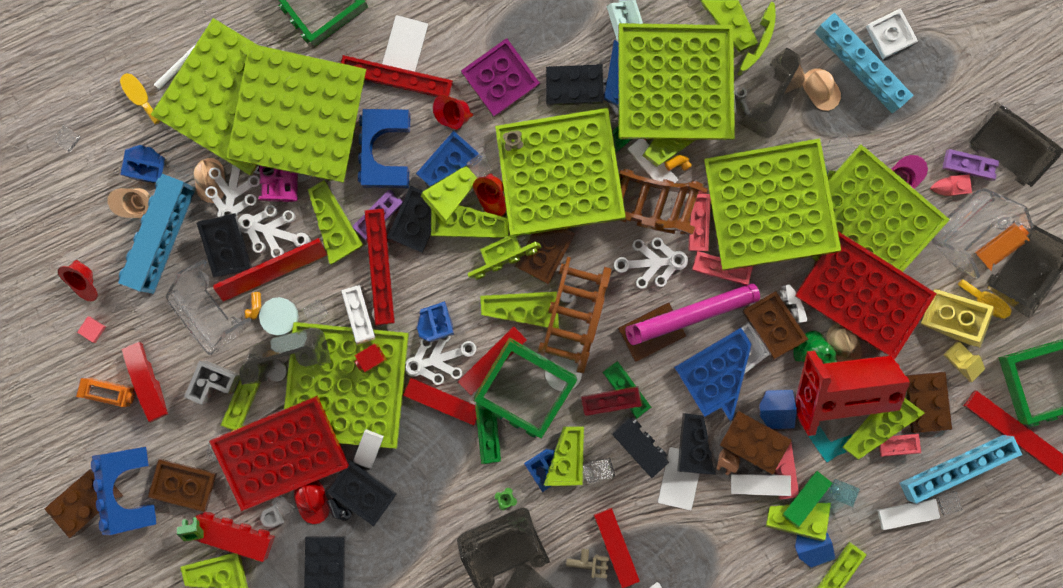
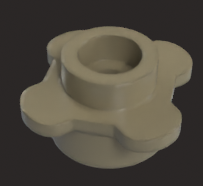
M520 131L504 133L503 139L505 140V149L507 151L523 147Z

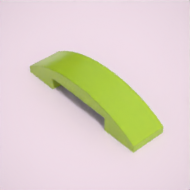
M770 2L759 24L766 27L757 49L754 55L747 53L737 73L739 76L746 73L757 62L770 42L776 18L774 2Z

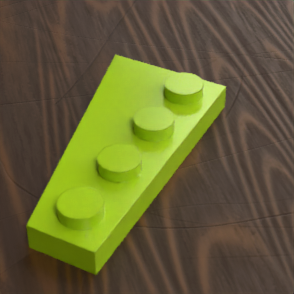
M700 0L705 10H708L713 16V20L717 25H733V45L739 52L758 44L739 0Z
M323 180L308 189L323 237V243L328 254V260L330 265H333L364 245L327 182Z
M458 206L446 224H444L431 209V236L508 237V218L477 211L469 207Z
M557 291L480 296L481 315L548 327L552 315L548 311L551 302L555 303ZM556 313L553 327L559 329L558 313Z
M905 398L900 411L870 414L843 446V449L857 460H860L925 413Z

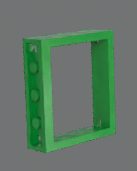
M279 0L280 4L278 5L285 15L289 13L292 17L289 21L295 29L300 28L302 30L301 37L307 44L311 42L314 48L368 8L365 0H354L352 5L311 34L286 0Z
M509 337L474 395V402H476L479 408L483 410L487 408L492 411L495 417L507 419L513 427L517 429L523 428L529 436L533 438L537 436L542 439L578 379L575 374ZM511 351L567 382L539 428L484 398Z
M1063 339L998 357L1017 419L1020 423L1028 425V427L1037 426L1040 424L1039 421L1043 420L1047 422L1057 420L1058 416L1063 415V407L1031 416L1015 363L1062 350Z

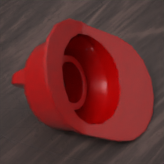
M440 95L434 100L433 114L436 120L444 126L458 130L473 116L468 104L463 100L447 95Z
M493 174L475 179L473 190L484 211L498 216L504 215L507 209L503 195V182L493 176Z
M75 260L69 266H62L57 270L59 277L80 298L90 302L97 299L98 293L92 284L93 272L89 267Z
M316 480L295 489L294 499L302 519L311 524L323 522L328 517L330 511L326 502L328 499L323 485Z

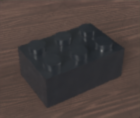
M625 416L609 432L640 467L653 478L669 464V461L666 459L668 455L661 447L653 445L655 440L646 431L642 433L640 430L642 426L635 418Z

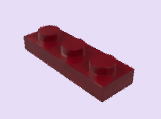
M639 386L581 396L585 416L642 406Z

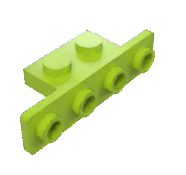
M517 236L505 237L480 249L486 265L467 273L469 278H475V280L481 279L489 271H499L503 268L502 265L516 263L524 255L531 256L537 253V249L541 248V245L534 242L521 248Z

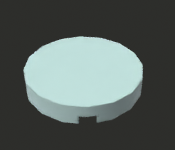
M281 297L272 298L265 302L259 313L260 324L263 329L269 334L277 336L286 335L293 330V322H298L299 319L296 306L288 299Z

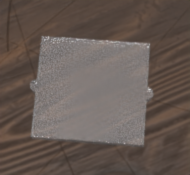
M845 133L834 140L831 139L827 145L822 147L824 160L832 171H836L856 149Z

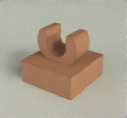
M723 448L719 454L717 470L719 471L721 467L726 468V475H729L731 472L736 473L739 469L740 457Z

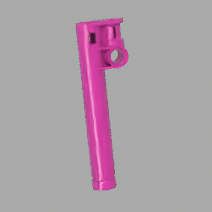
M260 166L261 196L258 197V200L271 202L298 201L297 173L274 169V173L271 176H266L263 171L268 167ZM285 186H291V192H285Z
M749 284L653 317L644 322L627 326L625 330L627 339L631 345H636L758 302L760 300V292L755 284Z

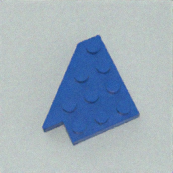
M741 327L674 366L704 417L722 407L730 421L733 420L752 345Z

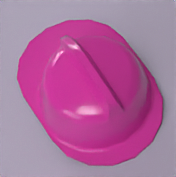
M908 155L900 159L891 170L915 189L927 176L928 166L922 157Z

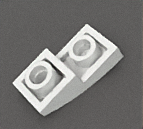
M790 285L782 286L780 298L785 305L792 304L790 313L797 323L806 322V313L801 300L795 297L796 292Z
M366 429L353 462L371 469L384 436Z

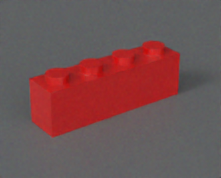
M203 512L196 515V518L199 520V526L204 531V538L196 539L195 541L261 562L268 559L275 536L270 535L269 531L264 529L257 531L251 529L252 526L245 523L238 525L233 523V520L230 518H216L215 514L211 512Z

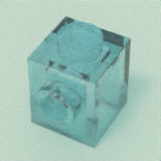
M835 479L830 486L828 497L853 507L860 489Z

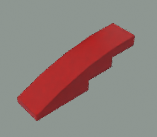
M514 326L458 381L470 395L480 387L509 337L522 345L527 341ZM510 352L506 361L514 354V352Z
M137 342L121 349L133 387L148 422L151 423L168 415L160 383L155 379L151 362L146 358L143 344Z

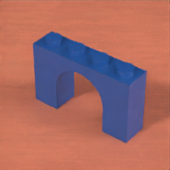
M362 109V115H359V125L362 126V134H359V145H362V152L358 154V162L361 164V171H358V182L361 183L363 188L409 189L410 170L407 166H383L374 160L372 154L373 144L382 134L389 132L410 133L411 114L409 110Z
M146 447L92 456L91 469L95 476L93 487L97 492L96 508L100 514L99 529L102 535H113L157 524L154 505H143L125 509L116 502L113 495L115 480L121 473L149 466Z

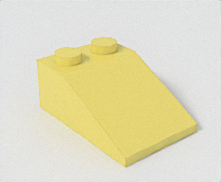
M934 289L937 295L926 310L921 325L960 342L980 348L992 318L994 306Z

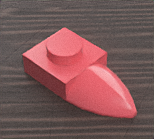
M970 174L941 179L934 183L930 190L944 196L971 194Z

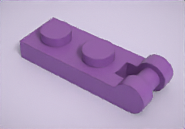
M948 149L946 150L942 169L995 181L997 175L995 170L999 166V161Z
M389 189L369 210L384 209L386 222L402 206L403 201L400 198L397 199L394 196V192ZM387 201L392 204L389 208L384 205ZM364 214L352 227L367 240Z

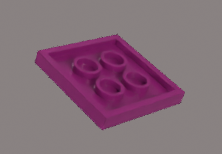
M507 38L461 70L462 75L494 118L540 85V82Z

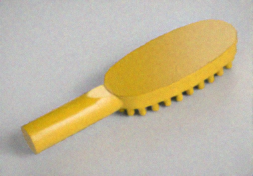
M126 73L122 75L120 84L127 97L134 104L142 106L155 125L160 123V120L151 115L153 108L148 103V95L140 81L132 74Z
M964 279L959 281L958 285L975 296L977 302L994 306L993 316L1005 319L1011 315L1010 306L1000 297L987 291L981 292Z

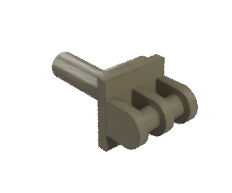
M587 548L581 549V560L567 559L566 561L567 567L592 570L591 578H607L606 570H608V566L606 564L609 558L595 555L593 562L588 561L589 549Z

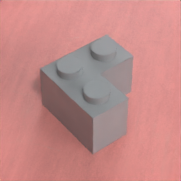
M199 361L184 398L202 405L209 404L215 389L227 394L234 393L242 375L208 361Z

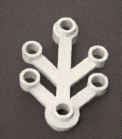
M232 165L228 186L221 176V171L214 167L209 170V176L216 181L226 195L225 204L217 195V189L213 186L206 188L205 194L212 199L219 209L217 216H223L226 211L236 213L237 215L238 212L247 206L254 205L256 197L248 194L242 202L233 206L234 199L251 187L258 186L260 179L255 175L250 176L248 181L237 187L240 169ZM212 170L218 171L217 177L211 175ZM251 178L257 179L256 185L250 183ZM209 189L215 190V194L213 196L208 195L207 192ZM249 196L254 198V202L251 204L247 202Z
M267 205L264 211L254 216L244 214L238 219L241 231L248 233L253 242V250L257 253H263L266 246L263 242H260L255 230L263 232L271 248V255L274 258L277 257L274 254L277 249L280 250V255L284 254L274 236L292 241L297 247L311 242L310 237L305 233L295 235L276 229L287 222L291 223L295 220V214L289 210L285 211L283 216L266 225L258 222L267 217L277 215V208L273 205ZM270 208L274 209V212L272 214L268 213V210ZM291 213L292 218L287 220L286 215ZM249 220V226L245 227L244 222ZM300 237H304V242L302 244L298 242V239ZM261 244L262 249L258 251L256 246Z
M657 237L651 242L652 248L660 249L668 257L660 258L645 246L641 239H636L632 244L633 249L640 251L649 259L628 261L626 258L620 257L615 260L614 269L618 273H624L631 268L650 267L642 277L636 280V286L643 289L661 266L669 265L662 275L655 278V285L663 287L675 270H682L686 267L688 263L686 254L681 251L673 252L663 243L661 238ZM655 240L660 241L661 245L659 247L654 245ZM640 242L642 247L636 248L635 243ZM676 257L681 259L680 264L675 263ZM619 262L624 263L625 267L623 269L618 268ZM658 278H663L664 283L662 285L658 284ZM640 279H643L645 281L644 286H640L638 284V281Z
M448 336L447 340H438L430 358L422 360L427 348H430L433 342H430L429 346H424V339H421V346L415 357L409 358L406 361L405 372L410 376L421 374L432 380L434 384L440 385L444 382V376L440 373L434 374L424 368L433 365L451 374L454 379H459L462 376V370L458 367L454 368L443 361L461 355L473 356L476 353V345L471 341H466L461 345V348L440 354L446 342L451 339V336ZM467 345L472 346L470 353L465 350ZM413 363H416L418 366L415 371L411 369ZM455 369L460 371V375L458 377H455L453 375V371ZM437 375L441 376L442 381L440 383H437L435 381V377Z

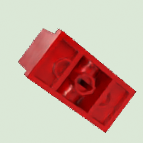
M807 351L795 398L796 415L807 435L812 436L816 435L820 421L900 411L910 382L892 355L823 364L815 351Z

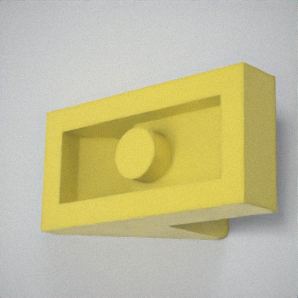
M956 342L944 354L970 382H973L985 370L981 357L979 355H972L961 342Z

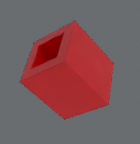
M377 343L354 355L357 359L355 360L356 366L360 371L363 370L364 372H368L387 361Z

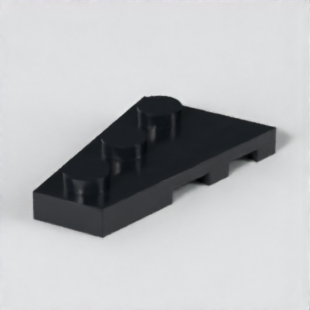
M683 413L677 471L716 475L712 462V452L709 449L704 415Z

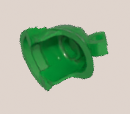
M808 331L805 333L808 340L794 348L793 351L794 359L798 362H805L807 351H815L823 364L837 362L836 351L825 341L824 335L818 331Z

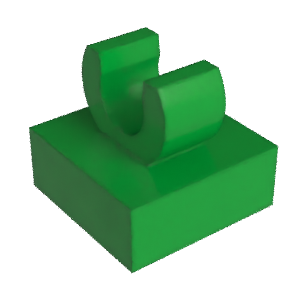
M193 517L191 525H188V521L183 519L182 526L177 527V535L184 542L204 538V531L199 526V520L196 517Z

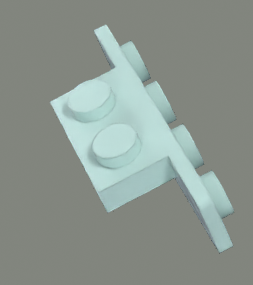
M619 0L620 3H610L607 5L617 41L619 23L643 24L636 0Z

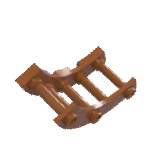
M629 169L618 171L619 177L622 178L620 183L622 198H624L629 181L643 185L634 211L631 213L625 212L626 219L619 221L626 223L632 220L637 222L636 226L675 234V231H680L681 235H692L694 233L695 226L690 225L689 219L697 195L707 193L708 191L707 188L702 187V183L697 181L674 183L667 179L658 181L635 175ZM650 187L662 189L653 216L651 215L650 218L644 217L641 213ZM669 191L677 192L678 196L671 217L667 221L662 220L661 215ZM686 194H689L682 217L679 218Z
M567 257L566 263H561L559 275H562L558 293L555 303L551 302L548 313L552 314L544 343L540 342L537 353L543 357L546 353L575 361L574 363L578 364L576 372L584 374L612 269L604 267L602 274H592L570 268L571 258ZM566 275L596 282V285H599L598 291L593 293L564 285ZM564 292L592 300L591 302L594 303L592 313L588 312L587 314L558 306L561 293ZM556 313L586 321L589 324L587 333L580 335L554 328L553 323ZM550 335L580 342V345H583L581 353L577 352L576 354L547 346Z

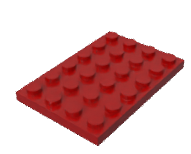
M838 231L841 252L820 255L796 292L795 297L887 356L892 355L895 359L937 293Z
M318 395L209 441L241 511L334 474L349 466Z

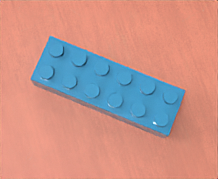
M164 174L156 181V190L148 201V210L141 218L142 225L139 232L134 236L133 247L127 253V262L119 273L118 282L137 291L152 294L155 293L196 190L195 187Z

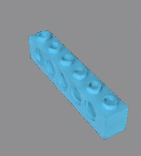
M835 12L817 28L815 33L891 113L897 111L914 96Z
M1002 435L900 482V486L908 501L918 503L1021 456L1022 453L1013 436Z

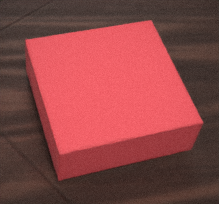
M88 316L77 333L96 343L106 326Z

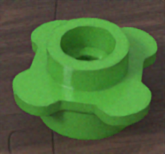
M506 488L505 491L495 494V499L498 500L501 510H506L511 505L515 506L517 504V499L513 497V490L511 488Z

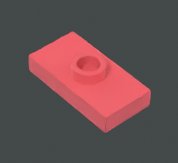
M919 434L892 436L879 446L880 456L921 453Z

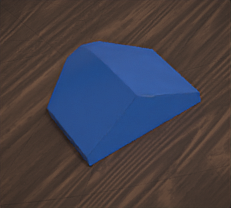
M138 145L125 149L120 175L137 181L156 183L157 179L162 175L165 158L151 147Z
M445 301L420 309L417 325L420 338L430 343L454 335L453 323Z
M766 390L759 404L760 417L765 425L771 429L795 428L797 409L793 390Z
M545 449L524 463L542 492L551 487L545 486L544 483L555 450Z
M826 533V540L824 542L797 535L795 544L797 555L800 560L811 568L836 559L833 543L828 533Z

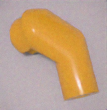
M677 155L664 163L668 171L677 166H681L682 170L686 171L692 166L689 162L690 159L682 155Z
M260 292L251 293L252 309L245 310V319L255 320L261 309Z

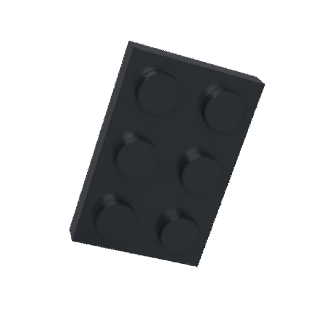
M603 64L546 67L547 106L603 104Z
M410 186L387 238L423 253L431 236V207L421 197L423 191Z
M236 213L196 222L213 278L252 268Z
M350 460L348 468L342 470L327 493L374 527L397 493Z
M306 536L304 588H344L345 536Z

